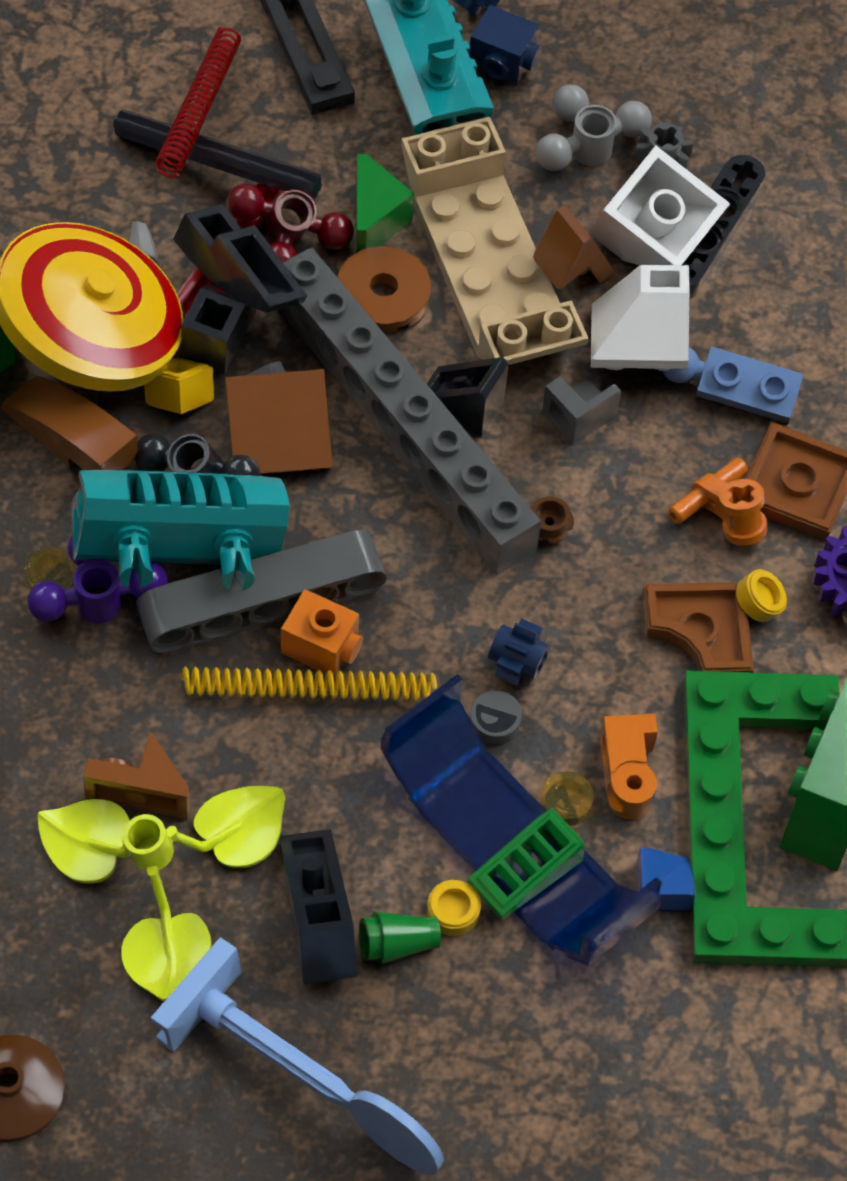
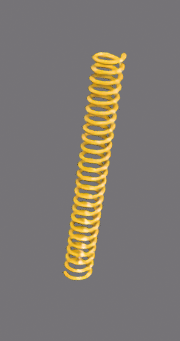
M186 666L182 669L181 680L185 682L186 693L191 696L196 688V693L200 697L203 695L206 685V692L210 697L214 694L215 687L220 697L224 695L225 688H227L228 695L232 697L237 686V693L242 698L245 695L247 686L248 695L251 698L255 695L256 688L258 689L259 696L263 698L268 686V694L271 698H274L278 685L279 696L282 699L286 696L287 687L292 699L296 697L298 687L299 695L304 699L309 685L310 697L313 700L317 696L318 686L320 697L323 700L327 697L328 688L330 689L331 698L335 700L338 695L339 686L341 698L345 700L348 696L350 685L351 698L354 701L358 697L359 687L364 701L368 698L370 687L372 699L376 701L381 685L382 699L386 701L389 697L391 685L392 699L395 702L399 698L400 687L403 700L406 702L409 699L411 686L413 700L417 702L420 697L422 684L423 700L427 702L430 698L431 685L432 689H437L436 676L433 672L429 674L427 683L425 674L421 672L416 683L413 672L408 674L406 682L402 671L398 674L396 681L394 673L390 671L385 683L384 673L380 671L377 674L375 683L372 671L367 673L365 681L364 674L360 670L354 682L353 672L349 670L346 674L345 684L341 670L336 673L334 682L331 670L326 672L324 681L323 673L319 669L315 674L314 683L310 669L305 673L304 683L301 670L298 669L295 672L293 682L292 672L289 668L285 671L283 682L281 671L278 668L274 673L273 684L269 668L264 672L263 683L261 671L258 668L254 670L253 681H251L250 670L246 668L243 673L242 684L238 668L233 671L232 683L230 670L227 667L223 670L222 681H220L219 669L217 667L213 669L211 684L207 667L202 671L201 684L199 669L196 666L192 670L191 682L189 680V670Z

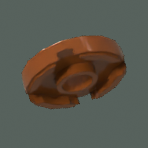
M378 246L363 249L349 257L339 270L338 279L384 334L397 332L398 327H403L409 324V327L419 322L428 309L431 295V281L428 271L416 256L400 248ZM379 284H387L396 291L390 296H379L371 289Z

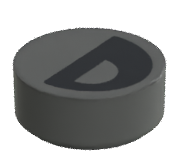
M485 692L478 696L471 706L470 728L474 735L485 743L493 745L507 743L519 732L522 710L518 701L506 692Z

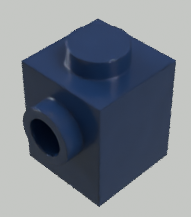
M490 5L470 37L469 57L470 59H475L477 70L485 72L492 78L502 79L518 85L526 70L533 71L539 62L542 53V46L537 44L539 24Z

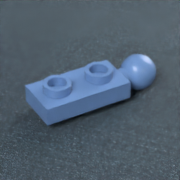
M712 346L706 362L699 360L696 352L689 347L688 369L662 371L665 377L674 383H686L693 378L700 380L696 393L697 397L789 424L804 376L802 373Z

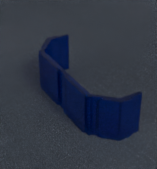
M457 674L389 725L382 735L380 749L396 778L404 786L409 796L408 799L417 808L418 812L464 861L477 871L529 824L545 813L546 810L485 748L460 701L463 679ZM547 838L546 841L558 853L559 850ZM534 849L528 852L540 867L546 864ZM584 850L581 863L514 911V913L552 951L555 949L566 953L568 958L589 966L660 908L662 897L659 895L662 882L656 877L640 891L619 885ZM516 862L510 865L524 882L529 879ZM499 874L492 878L507 897L514 892Z

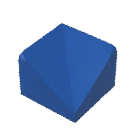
M639 848L636 860L639 910H692L695 900V886L690 859L653 848Z

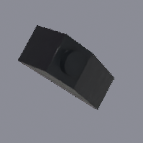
M331 829L280 836L279 843L303 984L333 982L338 979L357 977L354 924Z

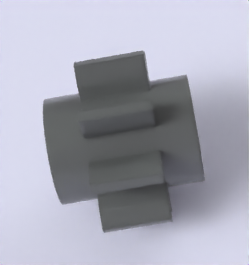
M659 121L650 131L641 129L639 143L635 148L634 161L643 162L651 150L657 146L687 169L688 161L692 154L693 141L683 140V127Z

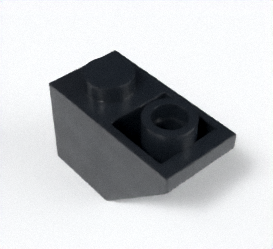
M213 282L201 287L181 324L180 358L207 364L213 367V370L225 374L258 309L250 307L230 296Z

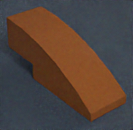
M35 375L0 404L1 410L68 467L75 463L82 470H123L135 460L138 451L136 434L92 401L53 380Z

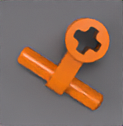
M734 458L714 474L706 473L691 485V492L668 508L669 518L677 524L684 522L702 507L706 508L723 519L724 537L735 545L747 546L761 541L768 531L766 516L761 512V508L765 503L763 487L756 481L740 479L748 473V466L741 458Z

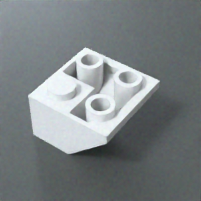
M640 265L592 303L591 368H607L610 370L654 368L660 371L688 369L689 265Z

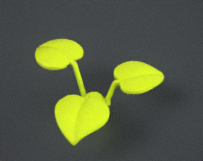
M248 786L229 790L212 797L200 807L194 818L195 830L205 841H199L179 833L175 826H170L166 829L163 822L153 815H139L130 820L122 807L112 801L103 799L84 800L62 808L38 812L37 819L40 837L48 856L57 869L73 881L88 884L102 882L108 879L114 872L117 857L127 858L129 855L139 869L147 871L158 903L161 919L147 918L136 923L123 940L121 957L131 979L159 1000L165 1001L212 947L208 928L198 915L183 913L171 918L159 870L163 869L171 861L174 854L173 842L203 853L213 849L217 860L222 865L230 868H248L257 865L273 852L280 838L285 794L283 789L279 787Z

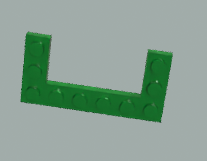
M686 670L684 677L689 859L695 886V900L691 910L693 963L847 967V910L747 907L739 727L814 729V727L825 730L828 722L819 717L830 689L839 693L838 675Z

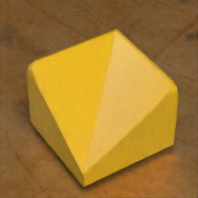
M179 357L171 359L168 366L159 376L144 384L146 404L155 408L183 414L212 402L214 399L213 367Z

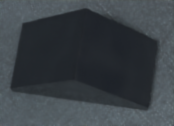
M504 357L438 366L427 385L464 429L482 437L504 403L509 363Z

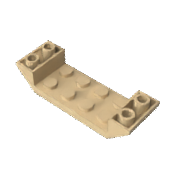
M490 116L402 138L401 146L410 189L414 192L413 203L415 211L477 357L482 360L504 357L509 365L588 344L589 338L572 300L563 303L559 302L549 278L534 261L533 255L536 248L504 178L506 151Z

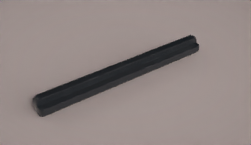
M121 110L113 121V127L117 136L161 150L172 127L171 124L128 110ZM201 134L198 135L196 142H194L188 160L284 192L288 190L303 191L313 200L316 199L318 192L322 188L321 176L316 172Z

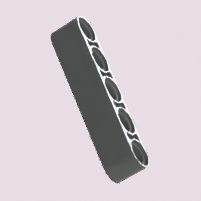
M355 530L252 559L251 564L255 575V582L246 590L242 591L236 572H234L230 590L226 589L222 585V570L217 569L150 589L140 595L135 605L152 651L168 653L287 619L304 589L338 604L375 592L386 583L387 576L370 533L365 530Z

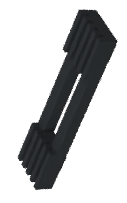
M260 0L266 14L268 13L293 68L296 82L311 115L316 114L317 109H320L321 113L325 112L328 106L330 110L336 108V104L344 107L346 101L350 105L355 104V91L314 1ZM292 2L294 6L298 5L323 60L322 63L309 66L282 5L285 9L290 8V3Z

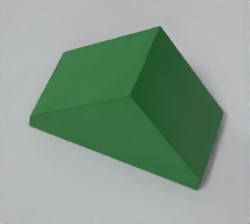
M357 154L356 253L363 249L383 245L412 222L414 192L367 154Z

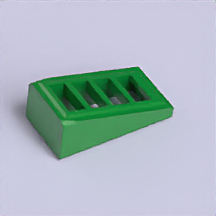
M550 808L468 878V884L475 889L478 895L502 921L583 861L585 843L556 810ZM547 838L559 850L558 853L546 841ZM534 849L546 864L540 867L528 852ZM514 862L529 877L525 882L510 867ZM498 874L514 891L508 897L492 880Z

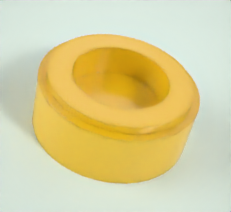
M757 569L742 578L737 584L736 594L738 602L744 612L752 619L759 622H768L785 610L787 605L785 589L779 579L772 573Z
M447 880L438 884L431 891L427 904V916L437 917L442 934L460 936L470 932L476 926L480 916L481 901L478 893L471 885L460 880Z

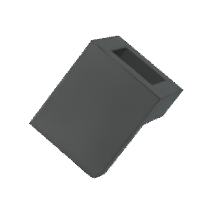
M560 376L545 386L542 413L574 445L618 415L622 391L613 384L600 392L589 380H584L572 388Z

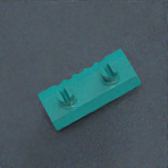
M364 0L414 135L428 132L427 124L436 121L440 128L455 125L456 121L458 124L489 116L491 118L494 107L482 77H477V64L475 59H470L469 57L470 46L468 41H463L462 26L460 23H456L455 8L453 5H449L448 0Z
M79 471L83 492L76 493L77 507L72 509L74 560L104 559L119 562L120 582L126 587L129 584L132 568L135 569L140 588L151 583L153 572L150 561L156 563L221 565L222 585L230 590L233 575L236 572L243 591L250 588L255 582L251 560L280 552L282 549L288 525L290 504L286 488L280 478L167 471Z

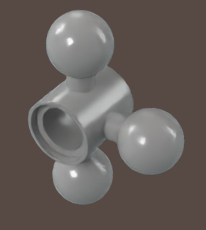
M571 84L565 85L556 91L552 106L555 114L560 119L569 122L574 121L573 136L569 138L559 134L544 136L536 146L535 156L540 166L549 171H559L569 164L572 155L575 160L585 166L595 167L603 165L612 156L616 135L622 133L624 136L637 138L640 137L642 128L649 130L652 123L651 112L642 102L628 101L619 107L615 116L610 109L604 106L589 105L588 95L581 87Z

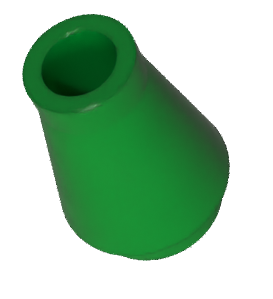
M374 911L371 917H363L359 922L358 935L362 957L365 961L375 960L378 965L424 950L438 949L441 944L440 924L436 916L419 917Z

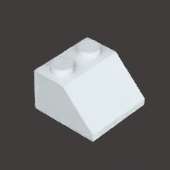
M655 146L604 208L588 234L624 262L637 265H682L730 203L663 150Z

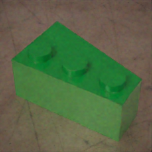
M847 677L840 693L830 689L819 717L828 722L825 730L817 727L813 729L803 755L812 759L809 768L801 765L797 767L787 793L795 797L796 801L779 846L783 850L838 871L847 849Z

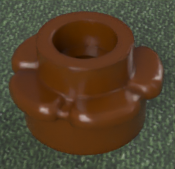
M546 496L538 499L530 507L541 520L538 541L543 540L550 544L559 543L565 540L568 536L567 532L573 529L574 517L563 500L553 496ZM545 520H551L554 523L552 525L545 524Z

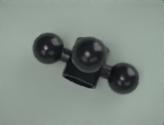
M148 434L137 442L138 451L135 456V462L143 471H164L169 466L173 472L261 476L259 465L252 457L238 454L224 462L210 444L197 434L182 435L172 444L165 437L158 434ZM203 458L202 463L198 467L190 470L194 462Z

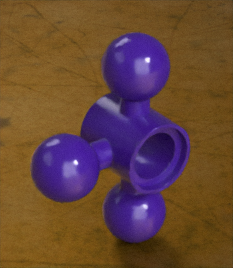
M71 536L67 544V553L70 560L78 566L73 576L74 587L63 589L59 584L52 581L40 582L29 591L27 606L30 613L40 621L50 622L57 620L65 613L67 606L76 605L79 615L86 621L105 623L115 618L120 612L122 605L121 595L132 593L133 596L139 598L140 595L150 589L168 584V578L161 565L150 561L153 572L151 583L140 588L135 569L132 568L129 584L126 587L120 582L119 572L111 562L104 559L74 560L73 537ZM94 588H104L107 590L102 594L88 593V591Z

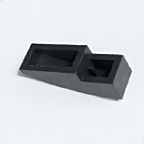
M223 204L184 214L173 240L188 259L210 281L227 294L265 313L305 302L307 294L255 225L241 229Z

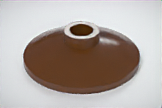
M21 1035L0 1036V1077L8 1073L18 1077V1081L14 1086L9 1088L0 1086V1141L5 1142L26 1139L42 1131L59 1112L65 1094L64 1074L56 1056L41 1042Z

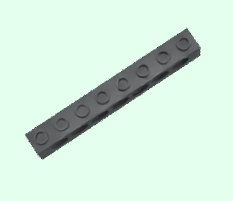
M311 247L285 261L283 264L307 294L305 302L279 309V312L496 576L537 552L541 520L316 251Z

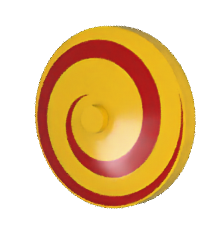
M61 222L33 227L17 236L5 249L0 258V326L19 352L46 373L64 382L86 389L123 391L142 386L155 379L165 370L176 353L182 340L181 324L184 321L180 300L164 272L135 245L100 228L79 223Z

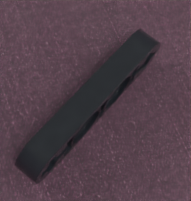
M737 155L730 158L710 187L730 203L729 206L733 208L735 214L728 218L719 217L704 236L714 243L715 246L712 249L702 251L695 248L682 264L685 265L686 262L691 264L689 299L694 298L699 293L761 193L765 178V168L759 160L752 156ZM743 175L750 177L744 180L739 193L734 190L736 179H740Z

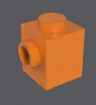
M304 589L281 628V654L316 670L320 669L325 674L328 670H331L335 678L336 673L341 669L344 662L353 663L361 648L363 636L358 634L359 613Z

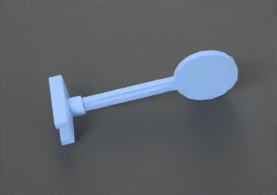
M221 937L152 1015V1023L162 1029L156 1035L157 1042L173 1053L202 1019L216 1029L223 1027L326 1100L349 1110L363 1131L396 1160L424 1174H436L445 1159L440 1147L431 1135L400 1107L382 1096L369 1091L352 1092L340 1078L237 1008V1003L224 993L242 973L237 948Z

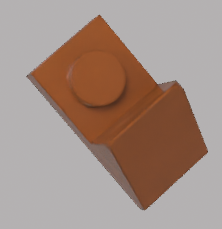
M564 204L557 209L534 252V261L558 289L563 288L579 274L583 276L588 271L595 276L600 284L615 273L614 269L592 237Z
M149 733L140 768L132 767L128 762L117 758H106L103 761L88 758L83 775L86 800L103 799L112 801L121 807L188 820L190 813L189 787L153 734Z

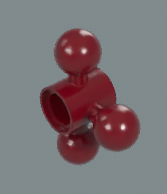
M250 184L235 186L227 196V209L236 220L250 222L259 216L265 218V229L268 235L276 241L269 245L283 263L297 255L292 247V243L298 241L306 231L317 234L320 243L331 250L345 248L354 236V226L346 215L339 212H331L322 218L317 217V209L313 199L307 193L300 190H288L282 193L275 203L264 200L261 191ZM281 209L294 211L299 217L300 225L288 224L281 215Z

